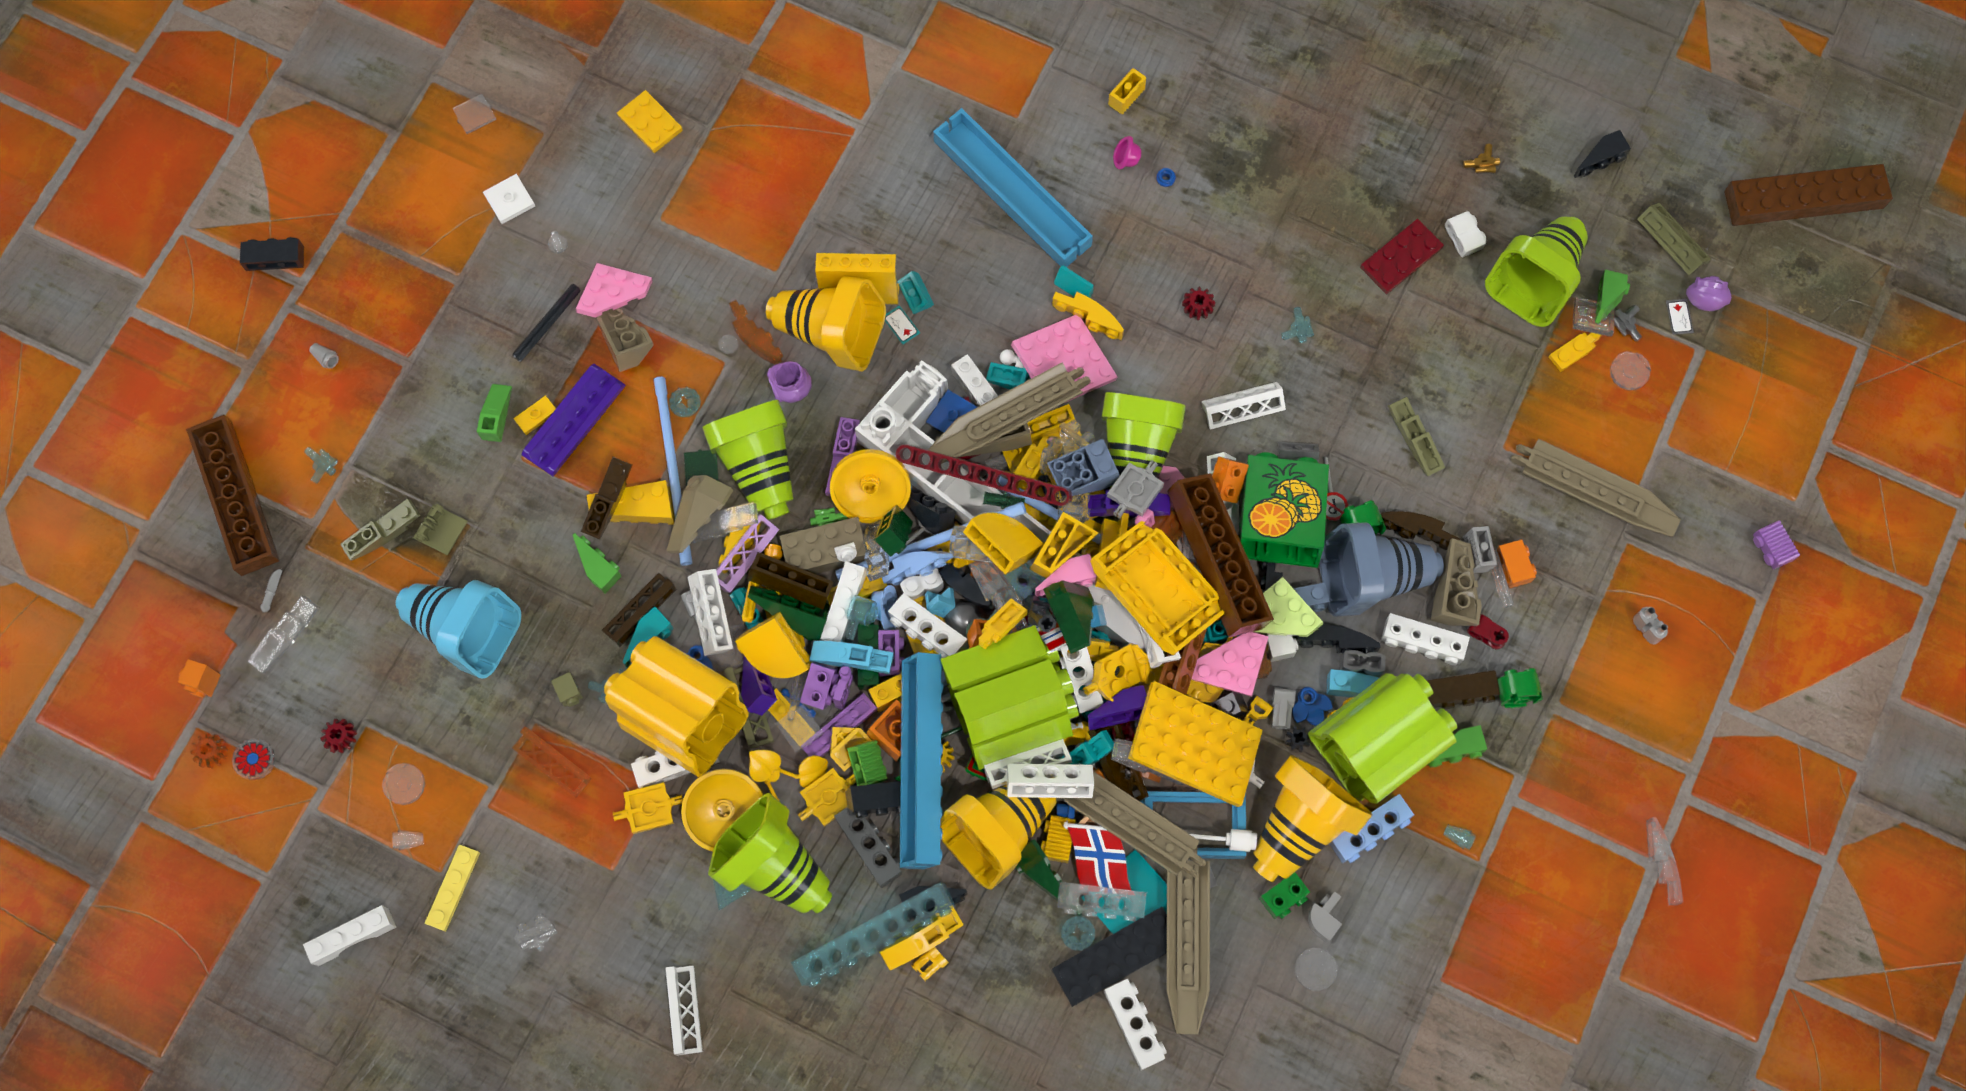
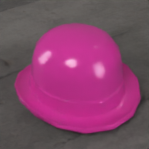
M1131 136L1121 139L1113 154L1115 167L1121 170L1125 166L1133 167L1137 165L1141 158V148L1133 142V137Z

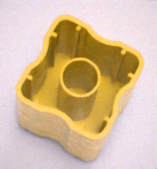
M654 636L648 642L642 641L634 648L630 658L632 664L621 674H613L607 680L604 687L605 701L609 708L617 714V722L622 730L697 777H701L714 764L723 748L734 739L748 719V710L745 704L739 701V690L734 682L661 638Z

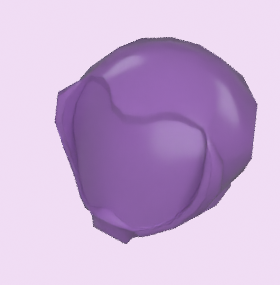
M1717 276L1703 279L1696 277L1695 282L1686 290V295L1691 304L1704 311L1719 310L1730 304L1732 298L1728 282L1722 281Z
M797 362L779 363L768 369L767 378L775 399L779 400V402L793 403L800 401L808 395L812 388L811 376Z

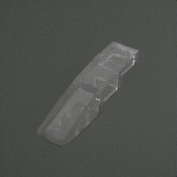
M751 502L712 513L709 517L711 521L697 530L698 535L691 543L727 536L729 532L742 530L743 526L757 524L756 503Z
M881 520L865 525L863 545L866 549L865 561L868 565L867 577L870 582L889 575V555L874 540Z
M300 596L292 610L285 612L275 628H270L248 662L262 673H266L293 644L320 607L306 596Z
M1652 817L1646 821L1649 863H1657L1659 884H1667L1669 905H1679L1683 903V896L1675 857L1657 818Z

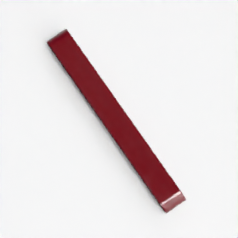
M901 445L896 450L898 461L908 465L1058 506L1068 505L1072 501V492L1066 487L912 445ZM908 448L911 456L906 460L903 457V451ZM924 454L930 456V462L927 465L922 462ZM944 459L949 461V468L947 470H943L941 467V462ZM963 464H966L969 468V472L965 476L960 471ZM983 469L988 472V478L985 481L980 478V472ZM1001 475H1005L1008 479L1005 486L999 483ZM1021 480L1027 483V489L1023 492L1018 487ZM1041 485L1047 489L1044 497L1038 494V488ZM1060 491H1064L1067 495L1064 502H1060L1057 498Z

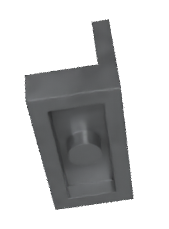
M1278 442L1279 459L1297 460L1302 457H1310L1319 461L1318 444Z

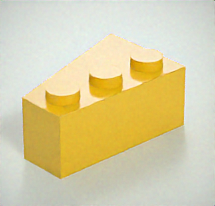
M1063 512L1029 569L1047 579L1067 560L1090 543L1097 536L1098 532Z

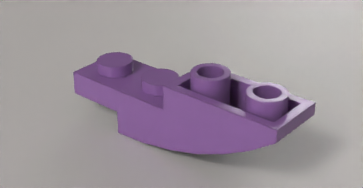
M840 417L825 492L827 496H831L830 479L834 468L844 457L856 452L857 437L855 428L860 424V420Z

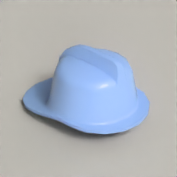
M888 585L884 591H874L871 596L870 611L875 619L881 621L884 630H896V626L890 622L888 613L897 601V592L892 585Z

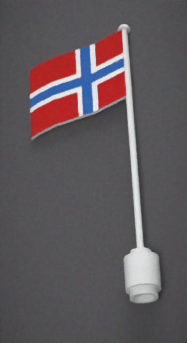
M1064 822V828H1068L1074 846L1077 875L1083 891L1134 895L1128 880L1125 851L1121 839L1101 826ZM1231 829L1230 833H1226V837L1190 834L1196 839L1226 841V846H1229V850L1246 852L1256 850L1257 833H1252L1251 830Z

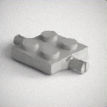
M1153 460L1150 461L1145 469L1138 468L1129 463L1107 493V497L1119 504L1113 513L1117 518H1121L1126 509L1142 517L1163 488L1164 482L1155 478L1152 474L1158 466Z

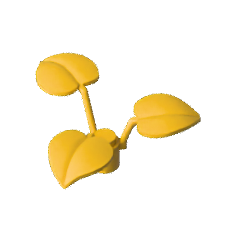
M754 750L749 752L750 777L756 782L764 781L772 796L778 801L779 799L771 782H776L780 777V773L799 779L800 786L806 788L823 776L828 766L826 758L813 755L801 762L798 768L799 774H793L779 767L781 758L776 752L770 750Z

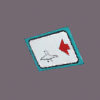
M900 305L886 314L885 322L902 344L920 334Z

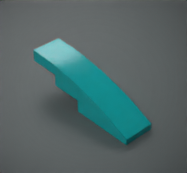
M992 362L986 377L989 383L1010 390L1031 379L1025 368Z
M1107 730L1101 731L1088 742L1082 743L1070 752L1072 763L1069 764L1093 765L1116 749Z

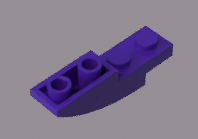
M1106 490V494L1088 495L1087 514L1089 517L1114 515L1113 513L1119 504L1107 497L1109 490ZM1158 493L1148 509L1154 512V516L1171 515V500L1168 494ZM1126 509L1124 512L1129 514L1130 518L1138 516V514Z

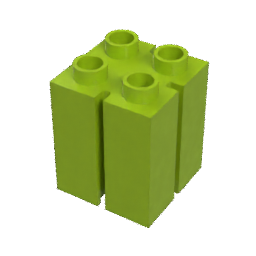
M1035 625L1008 634L997 643L992 642L986 649L978 645L940 659L947 684H949L948 689L953 707L964 734H969L967 741L979 770L983 769L984 765L1073 736L1070 719L1079 716L1071 694L1074 692L1070 676L1066 668L1060 670L1057 661H1060L1058 651H1049Z

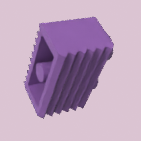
M1776 521L1763 527L1753 534L1754 544L1757 548H1761L1764 553L1765 563L1771 566L1773 570L1794 561L1800 556L1781 521Z

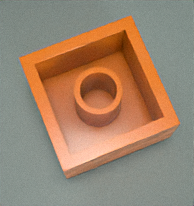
M897 699L866 733L872 740H876L877 744L896 762L901 758V703Z

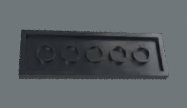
M1160 907L1052 968L1051 970L1071 1007L1167 953V914L1163 907Z

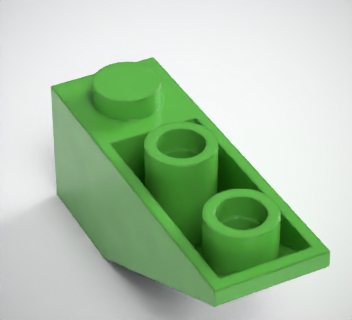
M492 384L481 410L477 433L482 440L502 442L512 386Z
M574 533L573 538L587 577L606 594L622 577L618 571L620 568L612 560L607 562L604 559L605 555L598 548L592 549L589 546L591 544L590 541L583 535L579 537Z
M1481 725L1460 729L1454 735L1456 743L1428 764L1430 768L1441 766L1442 762L1445 761L1457 763L1462 761V758L1468 756L1470 759L1482 757V753L1487 750Z

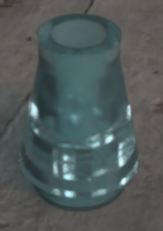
M1449 824L1443 836L1450 839L1463 850L1465 848L1470 850L1477 836L1471 830Z

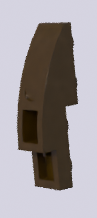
M612 457L599 492L595 494L580 532L597 539L602 537L623 495L633 464L617 457Z
M1404 511L1381 513L1386 529L1398 532L1405 539L1413 540L1416 534H1419L1422 539L1433 541L1444 550L1448 549L1450 539L1460 540V538L1442 530L1445 522L1436 518Z

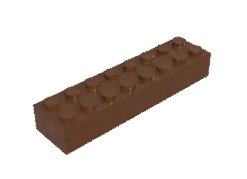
M1884 164L1731 181L1724 191L1732 226L1884 209L1893 199Z
M221 415L186 429L233 570L240 576H244L279 562L280 560L233 423L225 415Z
M1212 474L1177 480L1167 490V493L1203 577L1218 593V604L1220 610L1224 611L1221 620L1228 636L1233 637L1262 630L1274 618Z

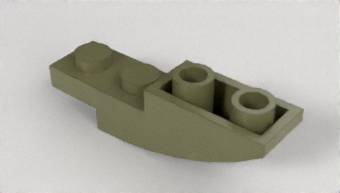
M406 499L378 521L369 522L340 545L351 561L401 535L408 530L407 526L421 515L410 499Z

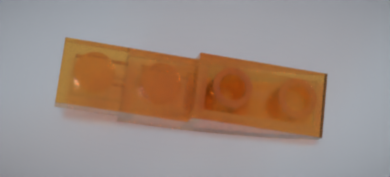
M737 300L730 302L731 311L737 319L732 322L734 331L744 344L769 363L774 365L782 363L781 358L784 356L779 347L775 348L772 344L774 340L769 331L765 333L762 327L757 329L754 321L748 320L746 317L748 312L743 304L739 305Z

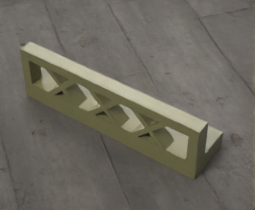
M1660 203L1651 205L1637 219L1688 275H1692L1701 265L1711 260Z
M732 667L724 669L727 679L737 685L739 701L744 704L740 690L742 684L736 678V675L743 673V667L735 670ZM748 712V719L743 726V731L749 748L754 749L774 742L765 713L756 723L749 719L750 712ZM758 728L767 732V739L756 741L755 734Z

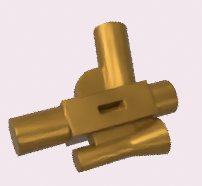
M1485 144L1484 153L1480 154L1478 158H1474V160H1464L1463 168L1474 167L1475 173H1495V166L1500 165V159L1492 157L1493 145Z

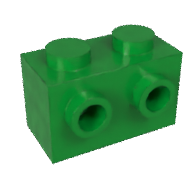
M1294 872L1287 879L1282 880L1263 894L1259 900L1274 920L1277 917L1283 919L1291 913L1289 908L1295 904L1299 907L1308 900L1306 896L1310 891L1296 872Z

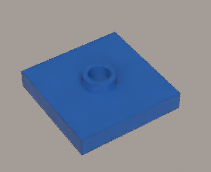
M947 390L926 422L944 433L958 417L977 408V406Z

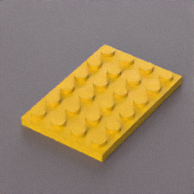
M1153 681L1150 683L1128 759L1236 807H1240L1243 804L1263 730Z

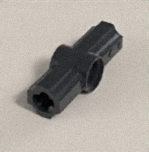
M1028 595L1027 598L1023 599L1022 606L1028 610V623L1038 626L1042 632H1050L1052 628H1055L1056 620L1049 612V603L1040 601L1036 595Z

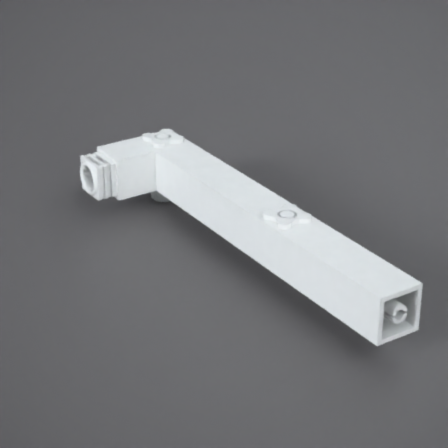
M921 360L919 362L920 365H916L914 371L912 370L910 373L906 371L855 428L857 442L865 449L884 451L895 457L896 450L901 445H912L929 450L935 441L920 429L938 405L939 399H942L944 393L948 390L947 379L937 369ZM908 448L903 451V457L907 460L911 456ZM924 454L922 457V462L925 465L930 462L928 454ZM949 461L941 464L943 470L949 468ZM903 463L909 473L911 485L954 509L955 519L961 524L969 523L972 518L980 514L996 513L1015 504L996 488ZM965 464L960 468L962 475L965 476L969 472V468ZM1027 512L1014 518L1025 525L1043 543L1051 532ZM1077 553V554L1074 555L1072 558L1078 557V556H1082V555L1079 554V553ZM1035 556L1018 568L1040 585L1046 578L1029 569L1036 558ZM1095 583L1088 587L1094 599V606L1103 605L1107 625L1096 627V629L1107 634L1108 638L1120 648L1133 643L1145 652L1138 622L1110 590L1095 587Z

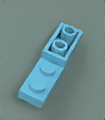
M814 641L809 661L890 674L894 653L859 644Z

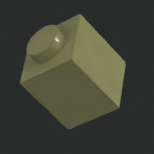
M570 672L551 681L564 707L574 706L583 698L576 680Z

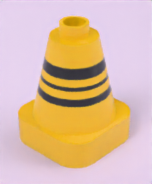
M843 276L837 287L781 291L776 297H771L766 305V317L768 320H772L774 328L827 352L838 367L861 372L868 367L886 316L885 302L872 282L868 279L852 276Z
M1293 755L1289 756L1275 775L1283 784V788L1257 842L1256 850L1253 851V854L1258 859L1253 868L1270 882H1274L1278 875L1287 879L1344 831L1358 835L1373 815L1333 778L1316 766Z
M1007 784L978 798L966 794L949 807L940 819V828H942L943 833L941 840L980 885L987 889H993L1020 862L1022 850L1055 807L1056 798L1007 797Z

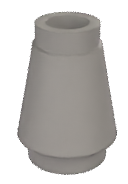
M314 343L310 347V353L322 367L330 369L338 363L339 358L335 351L318 343Z

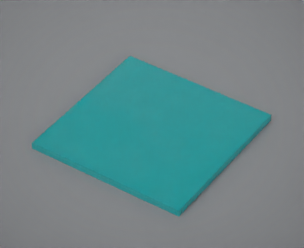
M1136 849L1126 857L1128 880L1134 895L1088 891L1081 897L1112 934L1160 907H1163L1167 914V884Z

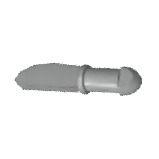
M281 569L275 570L269 578L265 591L266 594L261 604L263 612H268L271 608L270 605L275 595L274 592L281 577Z

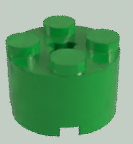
M1372 500L1357 507L1354 505L1346 507L1343 510L1344 514L1339 519L1340 524L1369 523L1375 534L1379 533L1382 535L1386 531V526L1378 506Z
M1535 668L1526 669L1523 672H1517L1515 669L1504 672L1505 676L1497 678L1501 706L1504 705L1505 708L1525 707L1529 701L1535 704L1543 699L1539 677Z

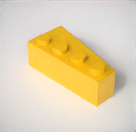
M667 481L626 487L610 522L629 521L630 523L650 522V524L668 523V525H674L672 500ZM598 493L587 495L589 509L591 507L595 494Z

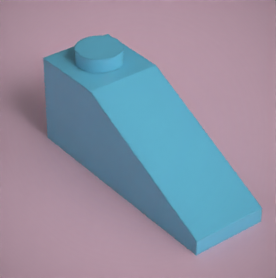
M1331 669L1327 675L1326 695L1355 697L1378 680L1379 677L1353 671Z

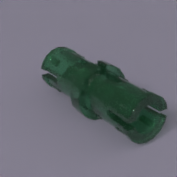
M987 491L984 493V505L999 506L1001 509H1005L1020 502L1025 504V498L1008 496L1007 493H1003V495Z

